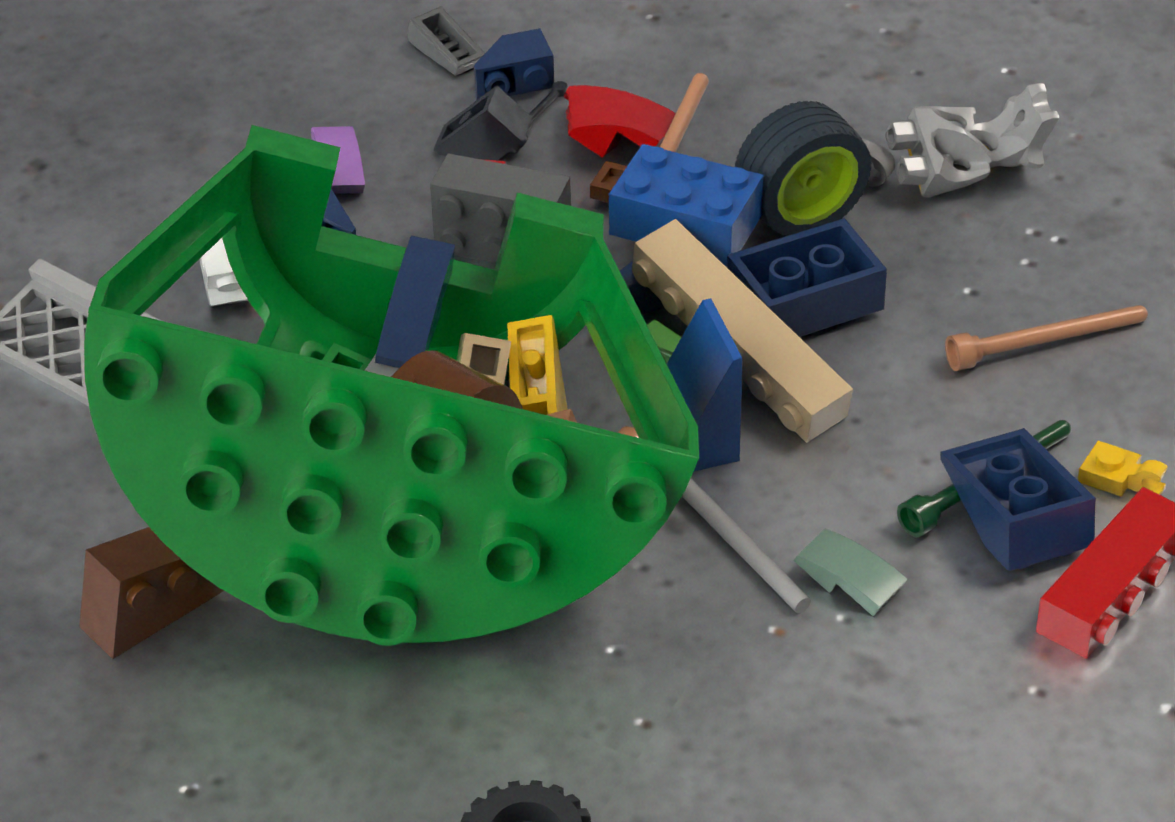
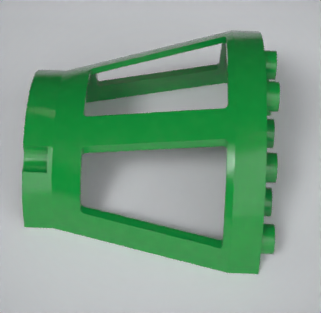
M251 125L245 148L99 279L89 306L84 340V372L90 415L102 452L114 477L140 517L159 539L188 566L225 592L254 608L264 611L272 619L284 623H294L328 634L368 640L384 646L400 643L445 642L484 636L521 626L558 611L589 594L617 574L646 547L668 520L685 492L699 460L698 426L603 239L604 214L517 192L495 268L490 269L454 260L452 275L442 300L441 316L428 351L441 352L457 361L462 334L468 333L508 340L507 323L552 315L554 319L558 349L560 350L586 325L639 438L323 361L322 359L334 342L367 358H374L406 247L322 227L341 147ZM222 238L227 258L236 280L265 325L257 343L254 344L141 315ZM508 358V364H507V370H506V376H505V382H504V385H505V386H506V380H509V379H510V375H509V358Z

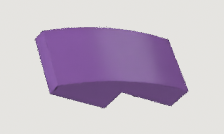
M312 127V140L341 147L331 187L334 194L363 193L365 188L364 173L353 127Z

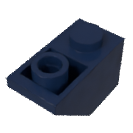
M540 28L502 35L474 65L476 100L495 86L500 87L508 96L552 88L554 83V55Z

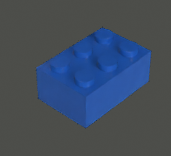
M642 144L609 193V235L637 242L677 219L723 265L727 266V255L741 251L762 216L764 175L747 171L743 168L708 161L700 157H692L665 150L661 147Z

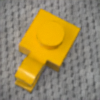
M1098 440L1079 468L1078 481L1120 497L1123 496L1127 489L1138 492L1142 487L1161 495L1166 488V484L1160 481L1165 475L1168 466L1157 460H1147L1141 464V454Z

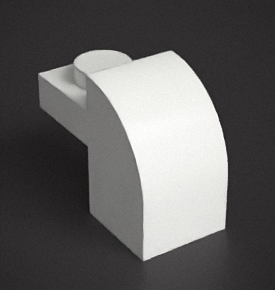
M221 238L200 258L210 307L248 301L232 271Z

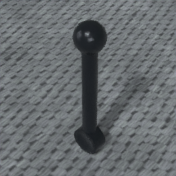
M557 81L552 84V92L529 113L532 119L528 130L532 127V121L557 97L564 96L568 89L567 83Z

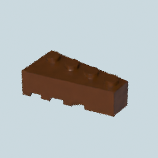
M146 527L86 549L79 627L114 659L224 592V590L188 566L159 539L150 527Z

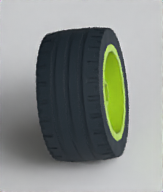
M798 101L770 113L769 116L763 118L751 130V133L747 135L746 140L739 149L735 167L764 175L762 216L760 219L777 233L789 236L843 219L854 208L859 198L862 197L871 175L872 161L870 160V152L860 135L840 114L817 101Z

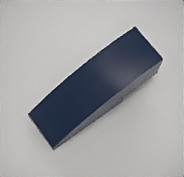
M411 235L389 302L375 363L400 368L413 356L429 350L441 316L442 300L453 271L455 244Z

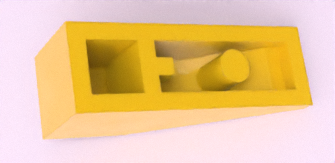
M552 315L507 323L508 341H511L509 352L510 389L517 395L523 410L544 415L568 410L555 323Z

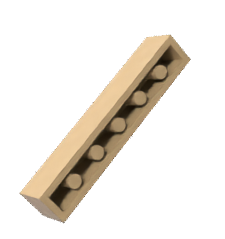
M677 219L635 242L632 264L634 277L639 284L648 287L662 301L663 306L670 314L677 315L688 326L702 300L712 299L742 356V380L749 386L755 398L759 401H764L779 415L781 422L787 429L795 431L807 443L848 417L853 388Z

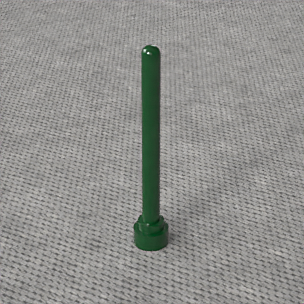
M1059 420L1033 435V437L1045 449H1048L1070 435L1071 425L1066 420ZM951 484L933 496L914 495L899 504L897 507V517L902 528L912 537L918 538L934 529L941 517V513L960 502L961 499L954 485Z

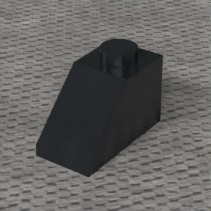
M495 86L444 124L433 150L439 155L447 156L449 153L475 159L497 161L508 152L511 154L517 153L528 140L526 132L532 117L500 87Z

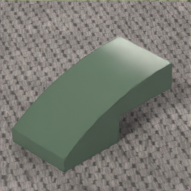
M824 529L794 559V562L829 593L838 585L872 616L907 581L904 575L872 551L828 529Z

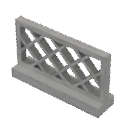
M39 258L28 269L32 280L0 311V332L17 328L16 339L0 342V359L89 406L84 372V340L89 306L96 287ZM36 297L46 302L47 309L24 314V309ZM144 312L141 315L144 317L160 320L146 312ZM73 316L78 319L79 326L61 330L55 329V320ZM47 322L48 332L25 337V326ZM74 339L80 340V349L57 354L56 343ZM49 345V356L34 359L26 357V349ZM81 362L82 373L68 376L58 374V366Z

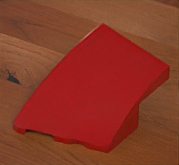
M573 85L569 86L564 94V99L569 100L566 110V118L569 121L567 125L568 136L602 158L617 147L623 135L639 146L645 144L660 147L676 114L672 110L647 98L608 87Z

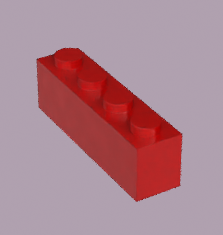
M1142 487L1040 598L1036 632L1086 659L1100 644L1107 645L1114 637L1119 622L1126 614L1133 616L1137 612L1145 593L1151 586L1155 588L1160 586L1168 573L1171 563L1175 560V502Z

